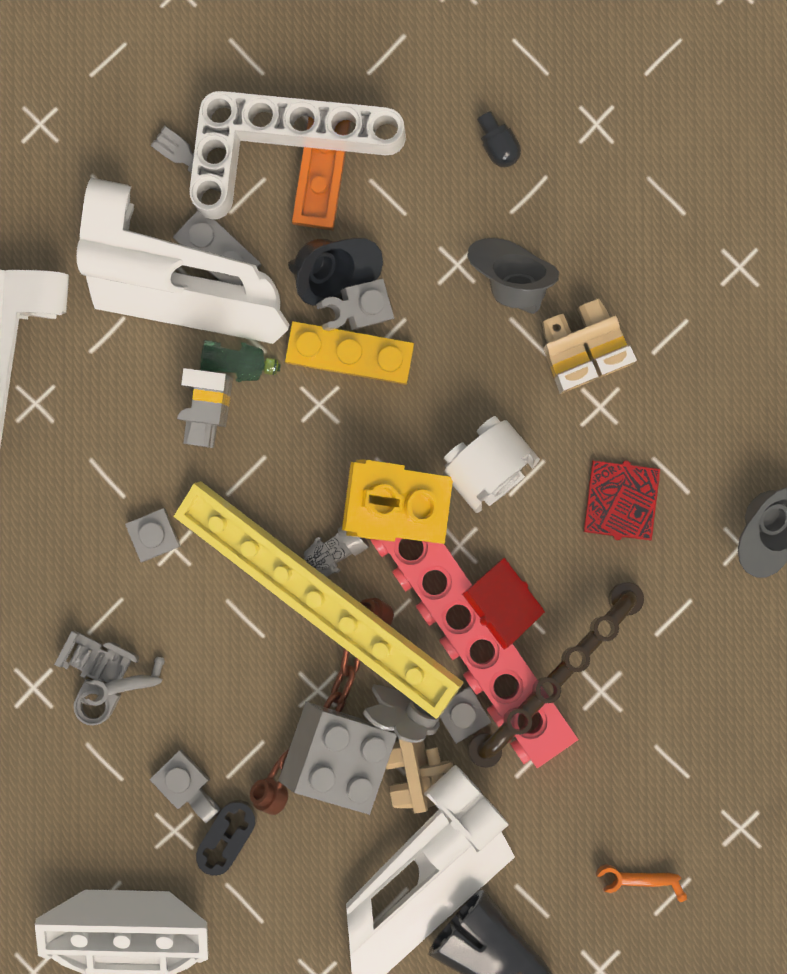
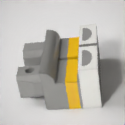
M183 368L181 385L193 390L191 408L182 410L177 419L186 422L183 444L214 448L217 426L226 427L233 378L223 373Z

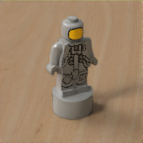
M341 526L338 528V533L325 543L321 542L322 538L317 537L314 543L304 552V560L324 576H329L332 573H339L341 571L340 568H337L338 565L336 563L351 554L356 556L370 546L366 538L346 536V531L342 530Z

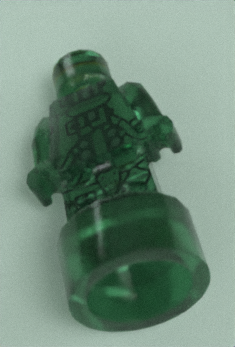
M204 340L199 370L216 373L217 371L233 372L237 375L236 382L257 381L260 379V375H262V370H264L265 374L276 375L277 371L280 372L281 364H278L277 359L266 358L264 360V351L246 342H241L242 347L240 350L221 347V342Z

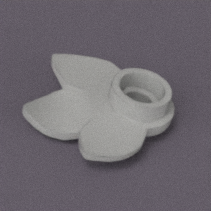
M373 685L372 691L379 705L368 707L363 712L365 718L371 724L382 730L394 731L400 740L410 743L424 741L426 735H433L437 732L440 726V716L435 719L400 691L381 685Z

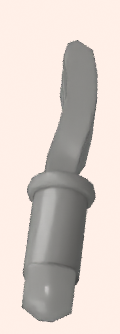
M164 125L161 133L157 135L156 140L150 146L174 163L188 165V171L192 173L194 154L191 151L190 144Z

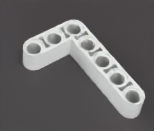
M226 91L212 92L202 100L200 105L190 182V198L199 213L205 218L213 220L227 215L233 204L240 141L393 155L401 150L406 140L404 121L397 111L386 107ZM228 108L231 110V115L226 121L222 123L212 121V115L216 110ZM269 112L273 117L268 125L257 127L252 124L254 117L258 113ZM301 116H309L314 119L312 127L306 131L295 130L293 125ZM342 120H350L356 124L353 132L348 135H339L334 132V129ZM384 124L394 125L398 129L394 137L386 140L378 138L375 133ZM215 148L226 150V156L221 162L217 164L207 162V156L211 150ZM213 188L221 190L220 199L215 204H202V196L207 190Z

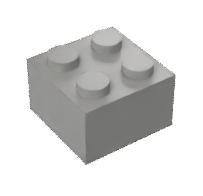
M305 702L278 781L296 794L370 815L397 736L392 731L382 730L374 726L368 720Z

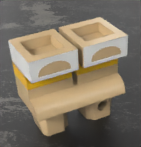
M600 299L578 307V312L585 328L571 333L564 314L549 318L542 323L547 342L543 350L560 394L592 382L596 378L599 379L631 366L637 361L631 347L625 341L616 315L610 317Z

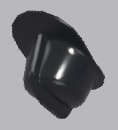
M349 238L339 241L314 239L306 243L299 250L295 259L288 262V267L294 274L299 297L304 303L316 306L318 302L328 297H337L343 300L341 290L344 288L377 280L382 271L383 257L382 251L376 243L366 238Z

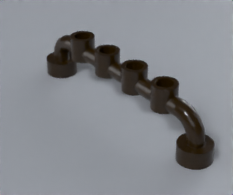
M630 582L614 586L609 593L608 599L611 609L604 616H599L591 622L590 631L575 647H569L563 652L558 666L547 677H542L534 683L533 692L518 708L510 709L505 714L504 723L493 735L480 733L470 740L467 752L474 764L483 768L492 767L497 764L502 756V749L516 734L520 735L529 731L532 726V717L543 705L558 700L561 695V686L572 674L587 669L590 664V655L603 641H611L618 635L619 624L626 616L636 614L642 608L644 594L639 586ZM603 620L608 622L611 628L610 633L606 637L602 636L598 631V626ZM574 651L579 652L582 656V662L576 668L569 662V657ZM545 682H549L553 686V694L549 698H544L540 693V688ZM516 713H521L525 719L524 725L520 729H514L511 725V718Z

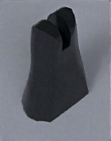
M480 890L470 897L434 939L428 953L440 963L460 974H518L519 972L522 974H553L542 958L523 939L484 890Z

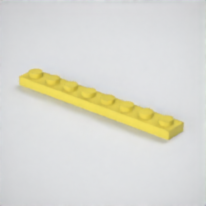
M200 481L193 484L174 515L177 520L435 719L444 712L464 682L203 482Z

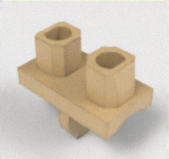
M399 739V741L395 742L386 769L405 767L407 781L390 786L393 807L413 808L415 814L426 812L429 807L435 806L424 793L443 776V773H447L454 766L453 761H440L438 747L425 749L424 741L410 743Z

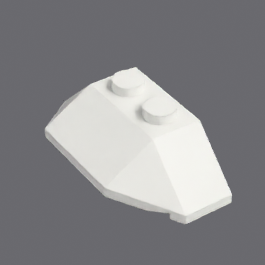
M84 890L36 918L35 921L38 956L47 960L52 958L62 966L82 974H176L188 969L196 962L201 963L208 960L207 922L169 891Z

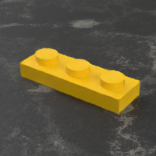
M292 321L285 363L407 385L414 343L339 329L327 331L323 330L322 326Z

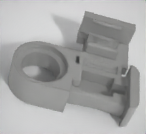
M71 631L54 665L68 669L71 665L82 671L80 676L83 678L88 676L95 681L108 683L123 679L131 661L139 662V656L130 650L122 649L120 645L114 642H108L103 645L109 649L106 652L101 649L102 644L77 631ZM75 643H78V646L70 662H67L66 660L68 659ZM88 678L85 679L74 701V713L82 723L93 726L103 723L112 715L121 695L117 693L107 697L105 711L102 716L98 718L87 716L83 710L81 698H86L89 694L99 695L98 688L95 685L85 683L91 680Z

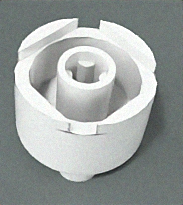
M493 416L477 430L479 437L468 446L462 442L444 457L447 463L443 475L451 477L453 487L475 513L482 511L483 500L490 506L515 487L525 477L520 470L527 463L533 469L540 460L507 420L500 421L496 416Z

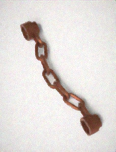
M378 598L364 599L360 602L388 625H391L394 612L389 604ZM345 648L343 650L341 669L332 687L331 695L323 706L330 708L334 702L338 704L335 711L339 712L342 711L355 680V674L358 672L361 663L355 657L354 666L347 665L349 651ZM343 677H349L343 692H339L338 689ZM289 749L280 756L267 778L255 782L250 791V799L254 807L269 815L280 813L288 801L287 787L279 781L273 780L279 769L282 771Z

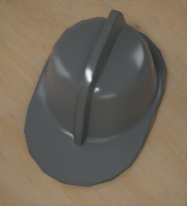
M484 238L475 241L468 249L467 257L470 264L489 278L492 294L495 300L503 306L519 308L530 314H535L540 309L547 288L553 286L559 280V271L554 265L536 257L511 241L498 238Z
M787 487L777 491L769 490L760 493L747 507L745 514L746 526L739 539L738 556L745 572L756 578H767L777 573L787 563Z

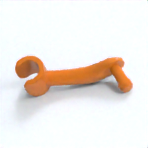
M608 864L600 866L596 872L597 877L603 876L607 872L615 874L614 882L603 888L608 893L616 892L621 885L643 887L671 885L679 902L687 900V895L679 883L681 876L678 874L618 872L614 866Z

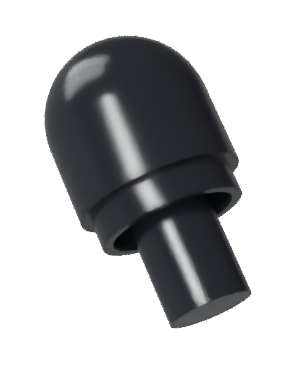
M491 111L483 114L477 120L486 134L481 140L483 141L482 146L489 158L499 167L514 165L520 158L521 147L513 131L506 124L500 126Z

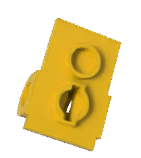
M356 460V462H351L342 530L346 531V536L393 542H395V538L445 544L453 483L451 477L404 470L405 465L379 461Z

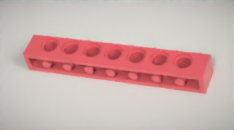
M395 538V542L370 539L382 558L388 553L391 555L398 566L392 573L405 592L413 587L421 599L416 608L429 626L437 622L445 634L439 640L452 660L459 656L469 669L462 675L476 695L482 691L485 692L493 704L486 710L497 726L500 727L504 723L505 714L510 709L518 708L533 692V685L537 678L513 644L503 649L486 625H481L480 617L462 595L472 584L444 544L421 541L423 545L421 556L416 560L410 561L404 559L399 553L398 547L402 538ZM431 570L442 572L446 578L445 589L436 595L427 593L422 585L424 575ZM454 605L465 606L470 614L469 622L460 629L450 627L446 621L447 611ZM480 639L488 640L493 646L492 657L484 663L475 662L470 656L472 644ZM503 674L514 676L517 683L515 692L508 697L498 696L494 691L495 680ZM541 686V688H540V693H541V695H542L544 698H549L548 694L545 692V690H544L543 687ZM545 703L538 711L540 723L536 729L524 734H516V739L510 743L523 764L531 760L536 768H539L578 741V738L554 703ZM516 713L511 718V725L514 729H520L518 726L520 713Z

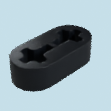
M233 800L227 803L221 810L196 853V862L204 873L217 876L225 873L232 866L256 825L257 814L253 806L243 800ZM241 809L246 812L244 820L249 825L247 828L239 826L233 836H230L225 832L231 823V819L226 815L228 812L235 814ZM221 839L226 841L228 844L222 852V856L227 859L226 862L218 861L214 866L210 865L207 862L209 854L205 852V849L213 850Z

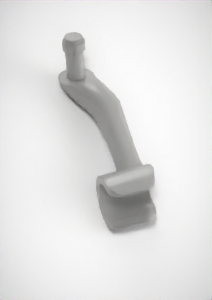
M155 658L151 676L137 675L108 683L95 680L86 681V684L95 685L98 688L99 695L93 701L81 698V701L86 705L98 706L104 703L109 695L160 684L163 680L159 676L165 662L164 658Z

